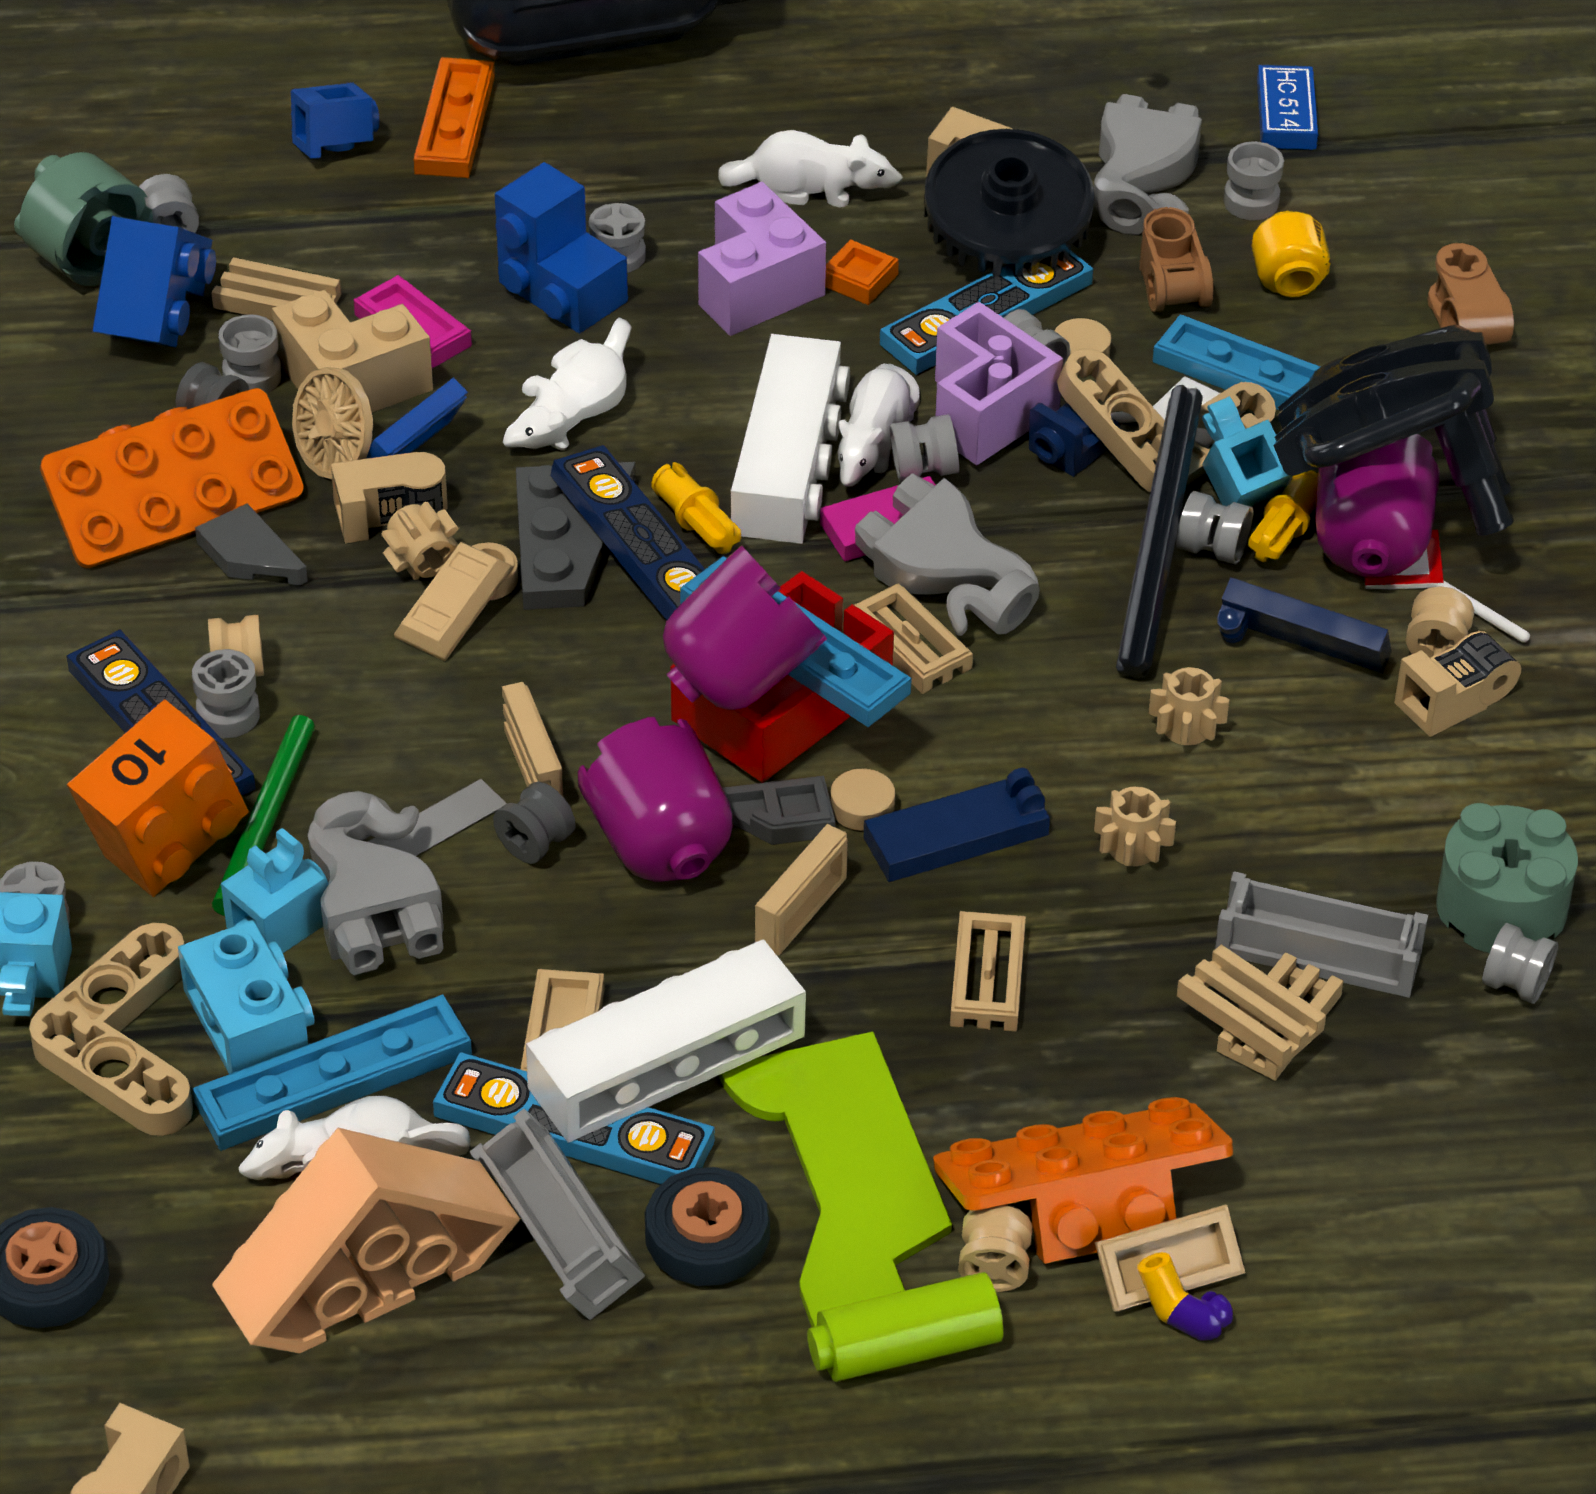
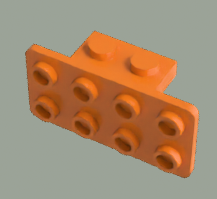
M253 388L191 409H187V407L173 408L159 414L153 421L131 427V425H121L111 428L100 434L97 439L47 454L43 457L40 464V472L77 564L83 568H92L195 534V527L245 504H248L256 513L295 501L301 496L304 489L302 479L266 392L259 388Z
M1169 1097L1151 1102L1148 1105V1110L1125 1115L1116 1111L1095 1112L1085 1116L1081 1124L1062 1128L1045 1124L1032 1125L1020 1129L1016 1133L1017 1137L995 1142L982 1138L961 1140L952 1144L950 1151L936 1154L933 1157L936 1174L967 1210H982L1030 1200L1036 1255L1046 1264L1097 1253L1095 1242L1176 1219L1171 1170L1228 1158L1234 1152L1232 1138L1196 1104L1190 1103L1184 1098Z

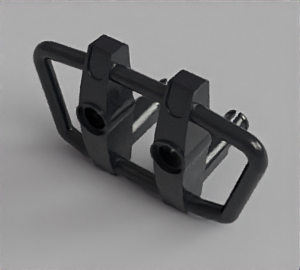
M1451 325L1388 344L1365 348L1318 368L1312 374L1307 384L1297 390L1278 407L1279 414L1277 417L1282 430L1274 436L1276 443L1273 446L1287 475L1294 476L1316 468L1338 465L1375 449L1434 428L1454 484L1462 489L1475 523L1477 535L1493 534L1514 523L1512 514L1509 513L1504 496L1511 491V486L1507 482L1494 445L1497 438L1486 410L1494 402V391L1489 377L1492 373L1491 357L1482 332H1472L1463 326Z

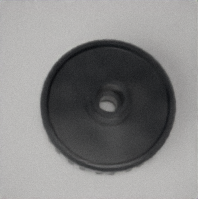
M992 129L958 140L936 158L926 178L924 218L928 217V232L934 233V243L937 245L945 239L947 241V255L952 257L959 254L958 262L961 266H964L968 255H972L978 258L979 272H984L991 265L993 275L999 277L1002 263L1015 264L1016 276H1021L1024 268L1034 276L1038 273L1040 260L1048 258L1051 267L1054 268L1057 266L1058 260L1068 261L1072 244L1078 249L1081 248L1082 241L1088 237L1089 224L1092 222L1094 187L1089 172L1080 159L1057 141L1026 130Z

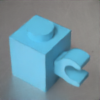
M1230 396L1208 405L1209 413L1204 414L1202 420L1209 435L1215 442L1202 465L1222 505L1228 506L1236 502L1252 507L1282 494L1292 476L1284 472L1273 445L1276 443L1274 436H1276V433L1269 419L1245 429L1239 412Z
M281 828L276 832L277 846L266 854L256 845L249 849L247 856L248 866L223 881L221 889L226 927L231 928L254 920L265 942L276 941L282 953H284L323 927L320 899L328 886V881L321 868L310 859L303 860V845Z
M0 892V995L5 996L2 1011L3 1015L31 1016L35 997L54 998L64 988L72 952L64 895Z

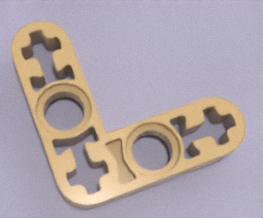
M1082 348L1074 351L1067 358L1058 377L1057 385L1059 392L1134 479L1148 492H1151L1156 467L1154 461L1157 462L1165 420L1104 353L1091 348ZM1077 375L1082 378L1091 375L1095 378L1096 383L1091 379L1082 382ZM1252 382L1235 384L1201 405L1197 428L1206 429L1202 416L1209 413L1208 405L1229 396L1237 409L1240 411L1250 409L1255 414L1248 413L1241 417L1245 429L1268 419L1271 423L1276 412L1275 401L1271 394L1260 385ZM1099 399H1100L1102 402H1104V401L1106 400V402L1104 403V405H1101V404L1098 402ZM1121 411L1130 414L1136 419L1139 430L1135 432L1121 430L1112 421L1111 413ZM1146 438H1149L1152 441L1151 445L1147 441L1144 444L1143 448H1139L1144 443ZM1194 442L1186 486L1206 473L1202 463L1210 449L1200 446L1197 442Z
M165 923L142 925L130 932L39 1009L32 1017L29 1026L35 1059L42 1066L140 1131L156 1136L176 1133L190 1121L193 1113V1104L188 1079L179 1070L120 1031L182 978L178 946L183 945L184 940L182 934L175 927ZM146 955H150L146 960H144V957ZM108 987L120 988L127 993L123 999L112 1004H100L91 999L96 992ZM71 1033H74L75 1042L69 1039L67 1036H69ZM54 1034L57 1035V1036H55L52 1040H50V1037H51L52 1035H54ZM111 1059L121 1060L129 1065L125 1072L111 1078L101 1077L93 1072L98 1064ZM148 1096L156 1100L152 1105L148 1103ZM170 1097H172V1098H173V1101H172V1102H170L169 1104L165 1102V1101H167Z

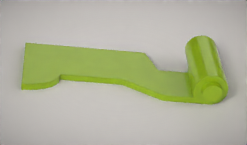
M873 1031L761 1056L718 1075L728 1095L743 1110L763 1120L785 1121L819 1209L820 1217L800 1277L799 1289L802 1303L812 1327L807 1330L810 1354L817 1371L827 1369L832 1380L837 1382L1002 1341L1003 1321L1000 1305L992 1281L987 1273L981 1272L905 1290L895 1266L951 1234L952 1223Z

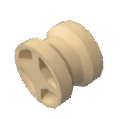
M1443 586L1430 587L1420 592L1414 599L1411 614L1412 621L1408 625L1405 642L1408 650L1412 654L1422 650L1426 655L1432 657L1454 647L1463 637L1468 635V631L1472 627L1475 611L1472 602L1465 594L1453 588Z
M259 615L245 616L240 623H226L221 618L208 619L210 652L223 649L240 651L249 656L254 663L256 677L264 676Z
M1008 1205L982 1210H970L963 1220L962 1239L966 1245L960 1251L958 1272L961 1277L985 1272L991 1279L996 1292L1011 1291L1022 1286L1028 1279L1030 1259L1026 1249L1031 1245L1033 1227L1029 1217L1019 1209Z

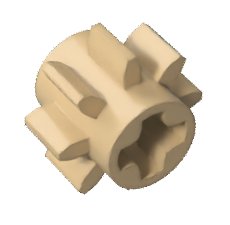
M424 502L422 505H407L393 514L388 522L387 530L381 534L389 545L383 554L397 573L407 569L414 580H418L419 577H434L458 546L452 535L459 528L445 509L436 513L428 502Z
M1192 667L1178 669L1172 674L1167 672L1163 674L1162 689H1153L1150 694L1149 714L1158 717L1156 732L1158 734H1165L1171 741L1181 745H1196L1206 739L1214 740L1216 724L1227 723L1229 699L1220 696L1222 681L1220 679H1213L1204 670Z
M1128 787L1119 792L1116 790L1111 791L1110 808H1096L1094 832L1101 834L1099 851L1102 854L1110 852L1116 861L1125 866H1141L1150 861L1154 863L1159 862L1160 845H1174L1176 821L1169 818L1171 802L1168 799L1160 800L1156 793L1144 787Z

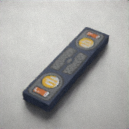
M604 445L554 460L550 473L552 479L663 617L668 620L674 610L680 605V588L704 571L705 568Z
M121 629L66 655L69 672L124 733L166 699L216 740L241 796L256 789L254 773Z

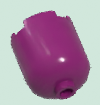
M1415 434L1344 463L1319 468L1316 506L1318 544L1332 563L1345 572L1368 578H1384L1403 572L1421 559L1432 535L1440 469L1432 456L1433 447L1428 440L1419 434Z
M742 545L674 610L665 624L663 632L664 648L675 665L666 675L692 703L703 695L719 708L728 710L746 708L761 698L827 640L825 635L789 596L780 604L772 598L781 589L780 586Z
M646 717L626 724L602 738L597 743L602 754L591 764L590 768L582 765L578 770V787L617 857L633 875L654 882L690 879L700 875L724 850L729 841L732 831V811L726 794L694 729L683 719L677 720V726H659L655 717Z

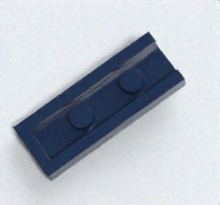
M1231 577L1221 599L1223 604L1218 613L1217 622L1222 638L1229 643H1236L1242 640L1247 628L1380 673L1384 672L1392 653L1388 629Z
M1018 768L1013 770L1005 780L864 820V840L887 881L892 882L1049 835L1050 817L1045 810V796L1040 788L1035 785V780L1029 770Z

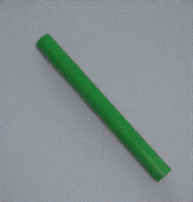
M295 715L292 717L221 883L248 866L247 856L249 849L256 845L263 851L315 729L314 722L307 716ZM220 883L212 902V908L218 914L225 916Z

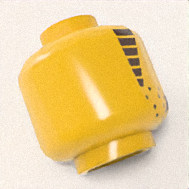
M1297 211L1279 212L1262 222L1253 233L1251 247L1257 274L1262 285L1270 291L1287 297H1300L1315 290L1328 275L1331 259L1325 233L1321 223L1313 216Z

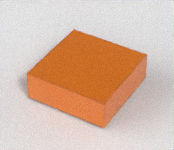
M850 239L826 264L825 288L869 305L898 275L899 259Z

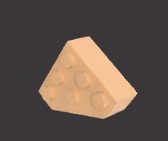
M337 1128L330 1138L321 1144L314 1158L290 1188L277 1199L273 1209L249 1239L236 1250L232 1260L213 1282L212 1286L250 1345L300 1354L326 1342L324 1329L351 1316L359 1314L364 1323L369 1322L415 1300L413 1288L426 1281L447 1273L454 1282L479 1270L518 1223L520 1217L480 1161Z

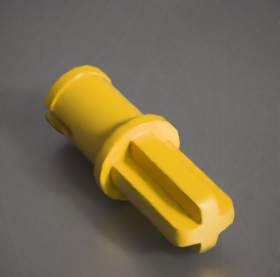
M673 462L672 469L669 464H665L657 470L651 482L652 490L675 511V519L682 528L695 530L709 546L713 547L720 554L730 552L732 546L740 542L741 529L719 508V498L712 489L701 487L687 473L686 469L677 462Z
M1310 470L1294 475L1283 493L1272 497L1264 507L1263 520L1248 539V546L1256 552L1255 558L1257 560L1266 562L1268 558L1278 559L1293 538H1297L1306 532L1310 526V515L1317 506L1318 473Z

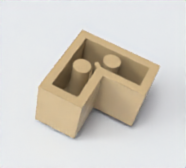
M324 289L272 308L273 323L278 334V351L276 354L280 360L281 368L297 389L313 371L323 367L344 369L360 382L369 399L371 413L433 390L430 337L404 304L350 322Z

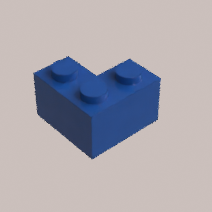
M543 162L495 193L499 282L510 292L520 295L543 310L552 319L559 320L579 334L628 302L627 257L586 232L585 187Z
M112 216L93 332L110 337L177 348L178 336H182L185 333L190 316L189 303L185 301V295L203 296L205 284H209L213 279L216 268V253L214 250H211L213 240L176 226Z

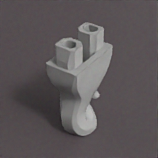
M1122 94L1116 103H1106L1101 121L1099 156L1105 165L1095 177L1094 206L1099 212L1100 219L1110 229L1123 234L1143 233V223L1146 215L1154 209L1162 207H1174L1189 214L1187 205L1182 199L1173 194H1147L1176 187L1184 183L1193 173L1198 161L1202 119L1198 117L1196 106L1176 103L1169 108L1168 112L1148 109V103L1142 97Z
M911 473L897 486L893 494V508L904 516L894 524L879 512L870 511L856 524L855 544L867 557L873 560L874 576L890 587L899 583L910 594L936 595L949 593L946 609L954 632L958 636H962L967 630L966 610L972 611L995 633L1006 634L1024 621L1038 600L1040 588L1038 579L1031 566L1018 554L990 542L981 534L974 521L970 503L964 494L945 478L935 486Z
M361 791L342 793L328 799L316 810L308 832L312 860L321 868L329 882L320 899L326 944L331 959H342L349 972L353 975L376 970L384 962L382 948L404 942L409 955L415 956L417 959L440 954L443 950L442 932L444 931L441 890L430 868L421 859L408 852L362 841L370 835L382 840H396L406 837L416 826L419 810L415 806L403 808L400 813H395L383 799Z

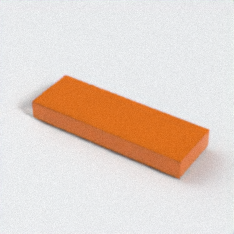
M445 57L440 59L414 155L415 174L470 178L495 79L494 62Z

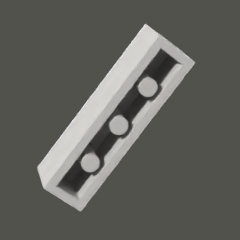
M771 334L731 489V520L741 529L742 537L803 544L808 520L818 521L822 503V485L817 484V480H828L832 445L826 444L827 440L837 441L839 421L841 420V405L835 404L836 401L846 402L849 390L850 367L840 366L841 342Z
M762 939L742 949L726 952L717 960L683 975L667 978L658 986L626 1000L610 1003L592 1015L562 1028L551 1029L539 1038L526 1043L528 1089L568 1143L804 1037L806 991L766 941Z

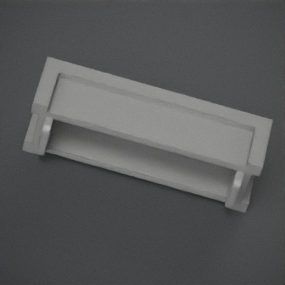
M1233 871L1227 910H1221L1215 949L1222 944L1245 961L1272 967L1276 965L1286 952L1297 958L1296 967L1302 970L1308 964L1319 968L1320 978L1329 979L1333 975L1343 980V983L1410 998L1423 949L1428 915L1415 912V915H1404L1252 881L1246 878V874Z
M522 1109L514 1116L515 1123L506 1126L484 1145L478 1144L470 1153L496 1179L562 1280L564 1286L559 1290L565 1299L591 1320L643 1279L645 1274L550 1132L526 1109Z

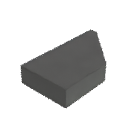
M248 504L195 527L198 545L228 577L254 580L255 574L287 577L288 584L302 585L308 582L306 565Z
M824 776L723 788L730 803L732 824L771 845L813 840L827 824L835 827V818Z

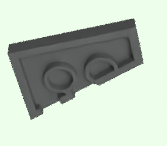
M620 462L619 464L635 482V462ZM551 465L516 467L523 610L585 607L605 557V543L550 476Z

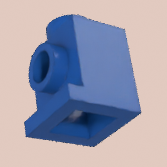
M354 82L291 89L292 143L310 159L321 157V147L329 151H346L353 149L356 142L373 141V132H377L379 129L378 107L372 97Z

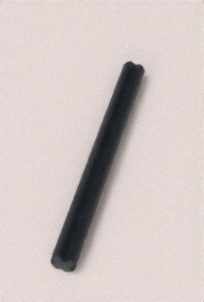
M1178 385L1172 389L1171 397L1168 401L1116 665L1117 671L1123 677L1132 676L1137 680L1144 679L1149 675V670L1152 666L1203 396L1197 388L1188 389L1184 385Z

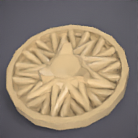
M323 367L311 372L300 384L293 403L292 428L296 447L305 464L318 476L332 479V463L366 459L372 443L373 418L369 399L360 382L347 370L335 367Z

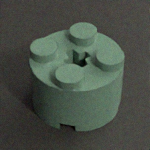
M87 152L73 153L62 158L57 155H50L44 158L35 170V181L24 198L21 211L14 222V229L32 250L72 281L83 286H97L101 284L112 216L153 223V212L146 206L144 197H147L145 192L98 156Z
M1474 803L1466 806L1461 812L1460 819L1453 825L1447 835L1436 895L1437 911L1447 928H1449V922H1451L1465 934L1463 942L1487 953H1490L1495 939L1505 923L1520 927L1525 937L1535 941L1541 938H1548L1552 934H1554L1555 938L1563 930L1566 923L1578 865L1577 850L1570 835L1566 832L1567 825L1563 817L1548 809L1534 811L1519 806H1490L1484 803Z

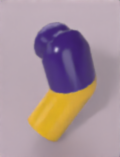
M1155 1253L1139 1262L1137 1266L1138 1272L1154 1311L1161 1321L1197 1340L1218 1338L1221 1335V1329L1227 1327L1232 1322V1306L1222 1294L1209 1291L1199 1300L1185 1292L1171 1256L1168 1253Z

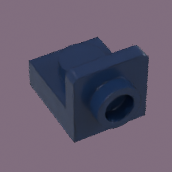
M1038 403L1030 409L1029 450L1044 462L1053 464L1072 477H1075L1108 450L1068 403L1056 412L1042 403ZM1112 418L1114 424L1120 428V422Z

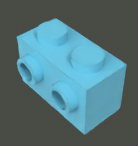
M254 920L178 946L184 992L229 1074L308 1045L306 1027L313 1025L315 1022L310 1001L301 986L294 989L291 988L287 981L289 977L287 964L276 941L266 943Z

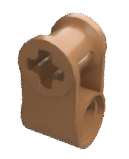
M1174 207L1154 209L1144 219L1139 261L1151 311L1162 312L1165 305L1197 302L1201 308L1210 307L1213 300L1212 271L1210 262L1203 253L1193 219L1183 210Z
M1452 243L1441 248L1435 261L1438 272L1437 282L1431 286L1427 297L1428 306L1433 311L1440 327L1459 325L1472 332H1482L1486 345L1505 343L1511 340L1514 328L1512 305L1509 297L1500 288L1483 252L1474 246L1464 243Z

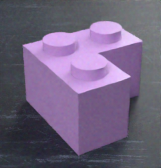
M760 182L715 201V245L698 252L699 306L729 336L825 296L826 242L768 186Z
M977 302L937 327L935 381L937 382L936 416L950 415L958 453L975 465H978L1029 432L1030 409L1035 405L1042 403L1055 412L1060 409L1061 393L1058 390L1057 380L1063 368V358L980 302Z

